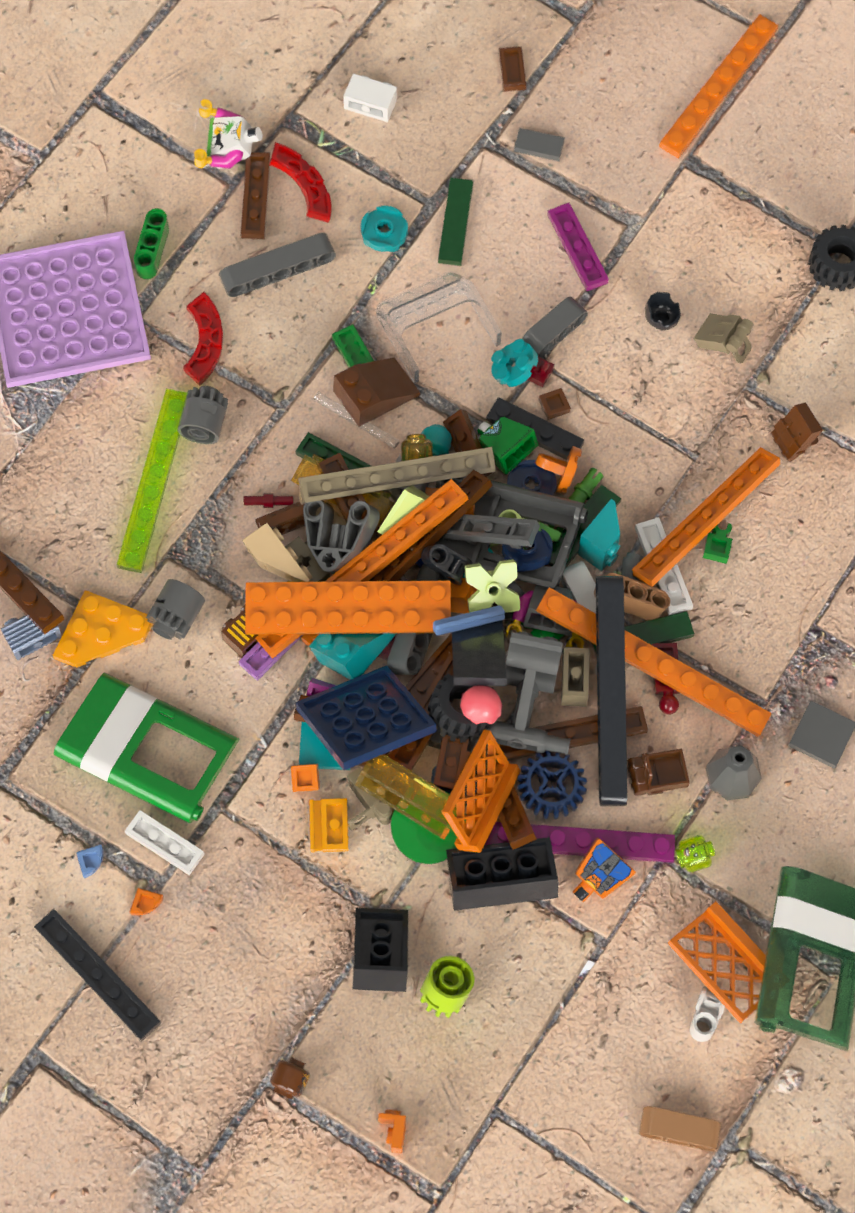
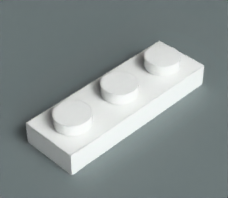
M139 810L125 830L126 835L189 876L205 855L204 851L141 810Z

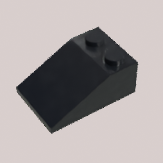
M356 908L352 990L406 992L408 975V910Z

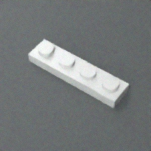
M659 517L635 525V530L645 556L666 537ZM676 564L656 583L658 589L666 592L670 598V606L666 609L668 616L693 608L688 590Z

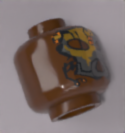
M293 1057L290 1058L289 1062L280 1060L270 1079V1083L274 1087L272 1091L291 1100L294 1096H301L310 1078V1073L304 1069L305 1063Z

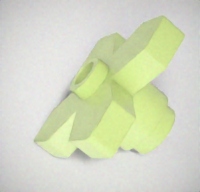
M515 560L499 561L493 571H487L481 564L465 566L466 582L478 589L468 599L469 612L490 608L494 602L498 606H502L505 613L520 610L518 593L507 587L518 577Z

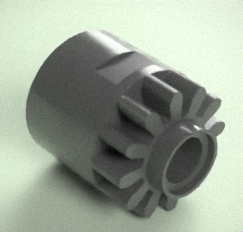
M201 386L199 389L193 387V390H188L178 426V433L195 443H217L223 426L228 399L223 398L224 394L210 386Z
M168 579L146 617L147 621L154 624L152 630L163 638L172 640L175 636L180 640L184 639L204 605L205 598L189 585L178 580Z

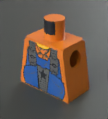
M597 837L575 870V874L582 881L572 892L583 903L593 892H596L604 899L630 879L636 871Z

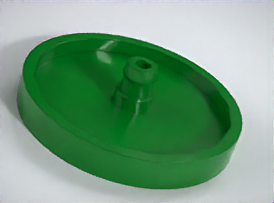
M422 788L407 794L397 804L391 819V834L396 847L408 859L420 864H437L447 860L446 850L457 849L454 844L457 836L442 813L450 796L449 793L435 788ZM455 805V807H454V809H453V811H452V812L454 813L455 817H456V805Z

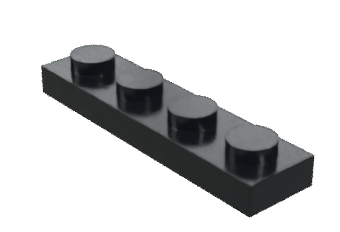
M499 397L486 418L487 421L494 424L500 418L506 417L534 429L539 447L567 460L573 446L581 449L584 444V439Z

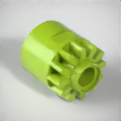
M444 956L437 959L432 964L420 989V992L423 994L420 1001L422 1003L427 1002L428 1004L426 1011L429 1012L435 1009L436 1017H439L444 1012L448 1018L452 1012L458 1013L474 986L473 970L467 962L455 956Z

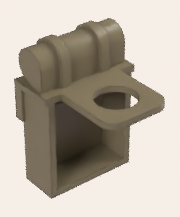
M710 313L693 339L699 348L727 354L732 352L736 361L743 363L752 348L747 336L751 332L753 323L749 319L742 320L741 316L728 314V316ZM744 342L745 350L742 355H739L738 349Z
M361 767L347 775L349 787L366 809L349 821V829L354 830L370 818L373 819L375 817L383 825L390 824L393 815L392 808L386 802V797L379 787L369 780ZM365 816L362 820L356 823L357 820Z

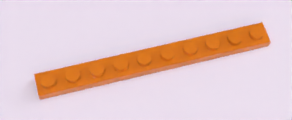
M452 479L449 480L325 582L369 581L468 501L467 495ZM259 634L255 639L273 659L302 634Z
M549 587L536 611L596 645V613ZM625 630V662L755 736L761 735L772 713Z

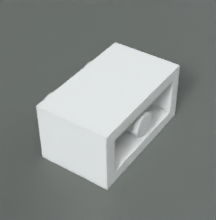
M353 74L344 94V109L388 122L397 101V87L388 82L373 80L365 75Z

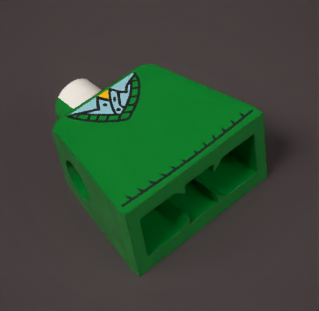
M506 417L500 418L493 425L483 422L477 430L480 435L481 447H492L495 465L505 475L539 446L534 429Z

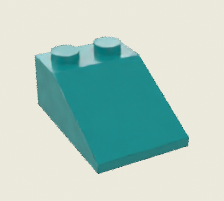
M397 633L319 634L309 647L319 663L351 680L361 676Z

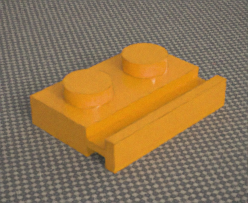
M347 798L309 799L311 853L315 851H348Z

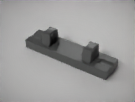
M464 514L442 537L449 540L466 541L471 545H476L477 542L506 544L510 545L511 548L521 549V546L532 547L540 525L537 520Z

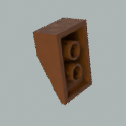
M395 357L357 364L334 375L333 392L358 427L420 396V391Z

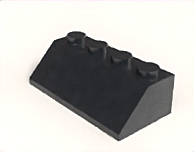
M550 837L538 838L514 850L509 842L484 845L481 853L458 849L446 850L454 911L558 898V875Z

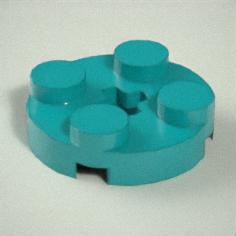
M391 206L376 207V210L368 211L362 218L361 235L363 242L366 246L376 251L396 252L407 238V220H405L397 208ZM384 225H387L389 231L381 232L378 228H383Z
M523 339L515 340L492 355V375L501 385L507 384L509 387H515L522 384L532 375L530 370L533 365L537 366V352Z

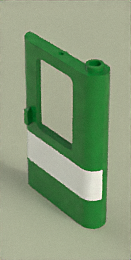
M104 672L98 678L59 738L53 755L190 824L193 820L198 821L204 810V807L201 806L202 801L240 739ZM154 723H160L216 752L194 789L189 790L131 760Z

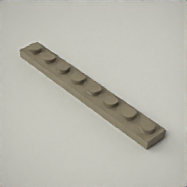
M492 447L302 477L298 478L302 503L465 477L473 470L480 474L496 472Z

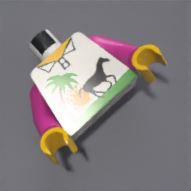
M208 99L201 100V105L208 109L199 108V114L204 118L213 115L214 118H210L207 152L203 149H196L194 151L195 165L198 168H203L210 164L212 167L230 169L239 161L249 158L252 151V142L262 140L261 129L259 127L253 128L241 115L217 107V109L212 108V103Z

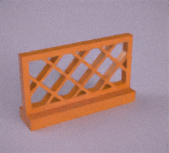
M483 730L442 810L444 817L457 836L454 844L458 850L481 853L521 772L517 764H510L490 730ZM487 744H488V755H486V745H487ZM486 760H487V774H485V764H486ZM476 764H477V776H475V766H476ZM475 780H477V794H475ZM466 784H467V796H465V786H466ZM465 801H467V814H466V815H465ZM455 805H456V817H455L454 813L452 812L453 809H454V807H455Z
M717 901L668 942L670 947L740 1023L753 1014L772 996L781 991L789 981ZM705 921L712 929V936L698 934V925ZM682 938L693 939V951L685 950L678 941ZM698 940L712 942V953L699 952ZM717 943L726 944L730 948V956L717 954ZM698 957L712 959V971L703 970L698 965ZM717 960L729 961L730 973L717 972ZM735 962L743 963L748 968V976L735 974ZM717 978L730 979V991L721 990L717 986ZM735 980L747 981L748 993L735 992ZM753 982L762 983L769 992L765 995L753 994ZM735 998L748 999V1010L742 1013L735 1005Z

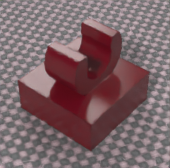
M538 357L537 366L533 365L530 370L532 375L527 380L543 388L553 372L555 364Z

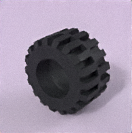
M834 225L831 226L830 230L826 228L822 230L821 234L817 235L813 243L808 265H810V273L814 274V280H820L821 286L825 287L827 285L830 287L829 290L833 291L835 288H839V291H845L846 287L849 290L855 287L854 227L851 226V229H848L846 225H841L840 228H837ZM842 253L849 257L852 262L838 263L829 254Z
M448 673L444 676L443 680H439L433 691L428 705L429 716L436 723V729L441 730L440 735L442 737L448 735L450 736V741L455 742L457 738L460 739V743L466 742L468 738L474 741L478 735L481 736L483 730L488 729L490 724L484 722L477 725L451 706L450 700L462 699V695L475 685H453V674L451 676Z

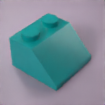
M611 499L580 538L578 555L601 572L607 565L611 567L619 556L617 551L621 546L619 544L620 528L614 500Z

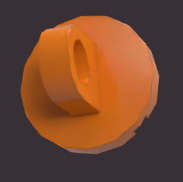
M573 446L566 461L547 454H538L535 462L537 466L561 475L556 492L563 495L567 493V488L570 487L576 472L578 457H581L582 449Z

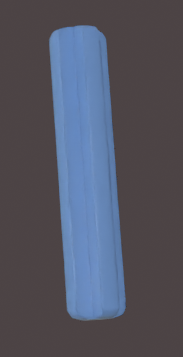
M494 606L435 620L433 622V631L439 636L502 621L505 619V611L502 606Z

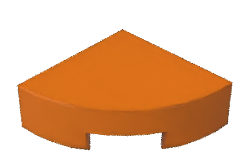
M138 888L129 913L136 916L148 914L161 904L164 897L162 894Z

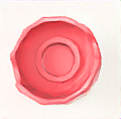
M475 685L462 695L460 704L462 712L473 723L477 725L484 722L493 724L501 716L502 702L498 693L491 687Z

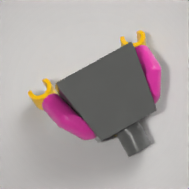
M536 585L534 591H528L520 597V610L514 611L512 616L514 621L507 627L506 638L510 630L522 632L521 622H524L523 626L568 636H570L572 631L536 611L548 587ZM559 585L557 589H554L576 602L573 599L571 590L561 588ZM572 632V638L567 641L565 647H572V642H574L578 648H583L584 642L579 635Z

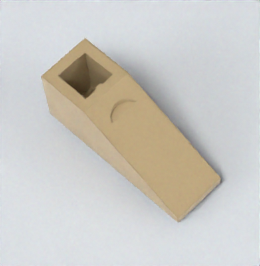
M266 523L242 540L259 567L291 582H310V579L313 578L305 566L300 568L296 560L298 557L290 546L286 549L282 544L284 538L276 527L271 529L268 523Z

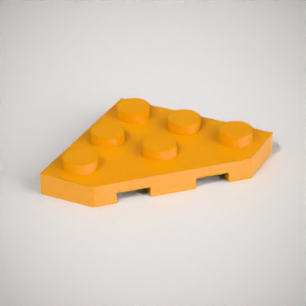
M85 590L53 653V658L78 668L98 657L104 658L119 652L124 647L143 643L152 627V624L146 618L148 614Z

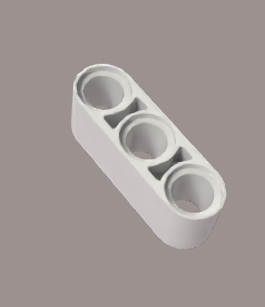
M580 561L566 567L561 577L563 587L572 591L573 599L578 604L596 613V598L594 596L596 584L585 563Z

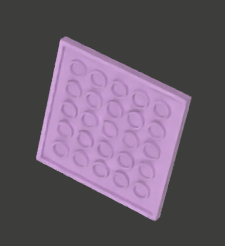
M124 231L0 255V353L7 388L151 359Z

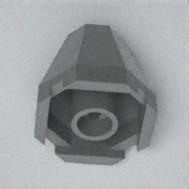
M743 746L718 749L706 766L709 788L715 793L716 791L720 793L721 797L727 801L749 798L761 781L757 757Z

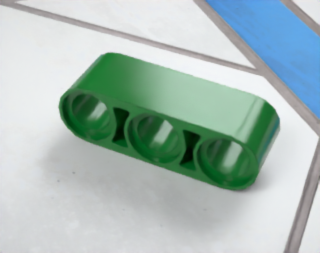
M159 208L151 209L146 214L134 255L136 272L142 279H151L157 274L169 233L166 212ZM144 263H150L147 266H142Z

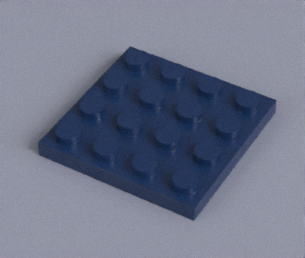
M387 665L296 702V710L343 770L437 732L436 723Z

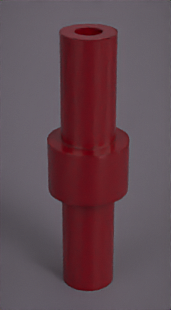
M263 493V496H244L243 502L244 506L274 508V506L292 505L294 499L293 496H274V493Z

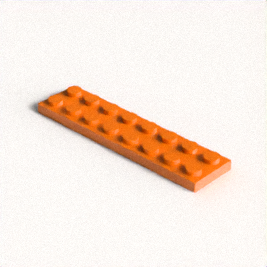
M450 581L246 582V635L435 633L433 631V622L451 617Z

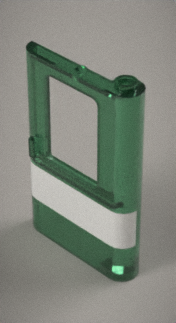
M783 866L780 870L755 1024L759 1025L761 1031L774 1033L776 1029H782L801 1037L848 1051L855 1011V888L798 867ZM801 946L837 958L841 962L830 1030L793 1019L789 1014Z

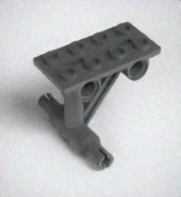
M527 632L511 633L506 659V685L516 686L517 700L512 723L496 720L486 729L491 731L498 744L516 749L532 750L538 753L548 750L568 755L570 738L548 735L546 730L530 727L535 698L539 695V691L551 694L554 692L563 643L558 642L557 639L552 637H533Z

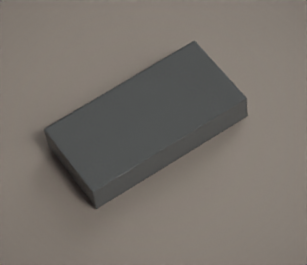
M519 128L514 152L560 161L565 137Z

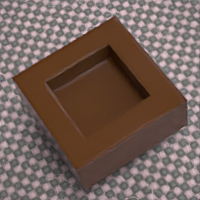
M562 388L539 395V402L547 420L570 413L571 407Z

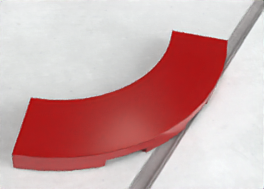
M275 142L269 165L285 172L298 184L306 200V217L329 223L332 212L331 198L323 183L324 179L314 166L305 161L301 154Z
M205 292L201 293L186 306L187 311L192 315L197 324L199 342L194 354L183 366V370L199 386L212 374L220 359L223 348V328L219 312Z

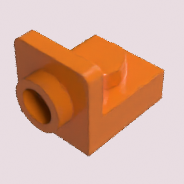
M387 1109L385 1113L378 1114L379 1123L394 1125L393 1128L388 1127L387 1144H391L392 1152L403 1153L406 1116L401 1115V1111Z

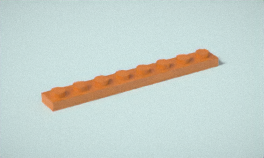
M761 14L757 16L660 141L659 147L679 159L776 33L778 24Z
M760 447L632 569L633 576L653 587L780 465V457Z

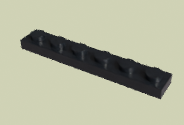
M55 909L50 911L34 926L39 934L141 1042L161 1024V1021Z

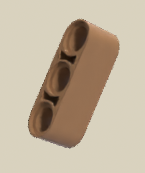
M612 572V573H608L606 576H623V575H620V574H617V573H613V572ZM623 576L624 612L649 621L659 618L670 606V598L663 590Z
M645 1106L643 1108L639 1135L700 1150L717 1151L721 1123L712 1119Z

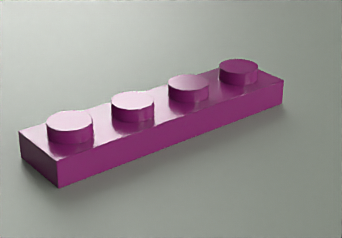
M568 202L548 210L547 216L586 292L608 284L609 278L570 203Z

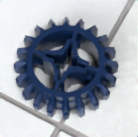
M546 750L545 757L540 753H536V761L529 758L527 759L528 766L523 765L521 767L523 774L518 775L517 781L521 784L517 786V791L523 792L520 795V800L527 801L525 806L527 809L535 807V816L540 811H543V818L545 819L548 818L549 813H553L554 819H558L559 812L567 817L569 815L568 808L575 812L577 810L576 803H583L584 798L581 795L586 794L587 788L583 785L587 784V778L581 777L584 774L583 768L576 769L579 763L577 760L569 762V754L561 758V753L556 752L555 756H551V752ZM546 768H558L560 770L551 772ZM535 774L539 777L538 781L542 784L536 794L531 786V779ZM567 776L570 777L573 783V791L570 795L565 792L566 788L562 785ZM551 781V784L552 781L557 782L556 788H553V785L552 788L547 787L548 782ZM548 797H553L557 799L558 802L545 801V799Z

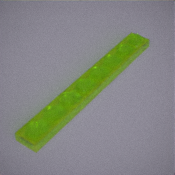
M166 389L117 561L118 569L142 573L180 438L178 426L187 392Z

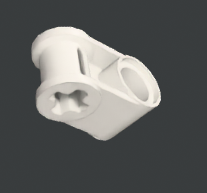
M703 986L690 1025L691 1036L699 1042L711 1039L725 1009L721 1001ZM705 1022L708 1024L710 1031H700L697 1028V1023Z

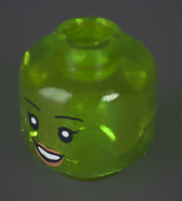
M702 835L681 840L679 848L675 849L681 869L686 868L688 872H695L710 867L712 865L711 857L716 856L712 841L706 842Z

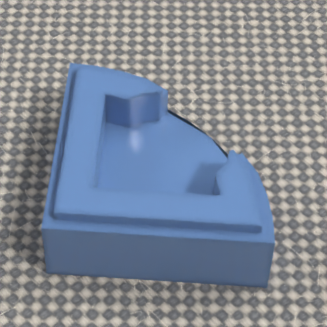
M102 845L76 852L84 879L94 874L100 867L103 860Z

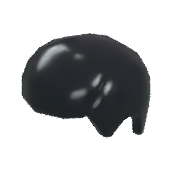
M656 292L652 294L645 306L647 322L659 330H670L677 326L681 318L679 303L671 300L670 293Z

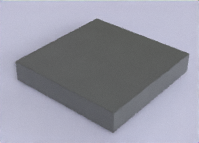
M810 701L788 746L835 769L855 729V721Z

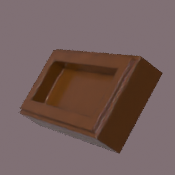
M522 46L499 48L503 92L526 90Z

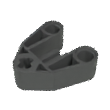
M323 500L305 503L303 508L308 547L319 566L331 574H335L367 548L380 519L379 511L363 501H357L350 507L346 525L333 524L334 509ZM321 507L320 514L316 516L317 509ZM367 510V516L362 520V514Z

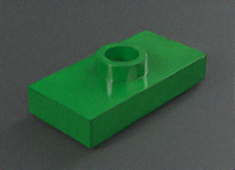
M353 324L332 334V339L349 368L357 364L374 361Z

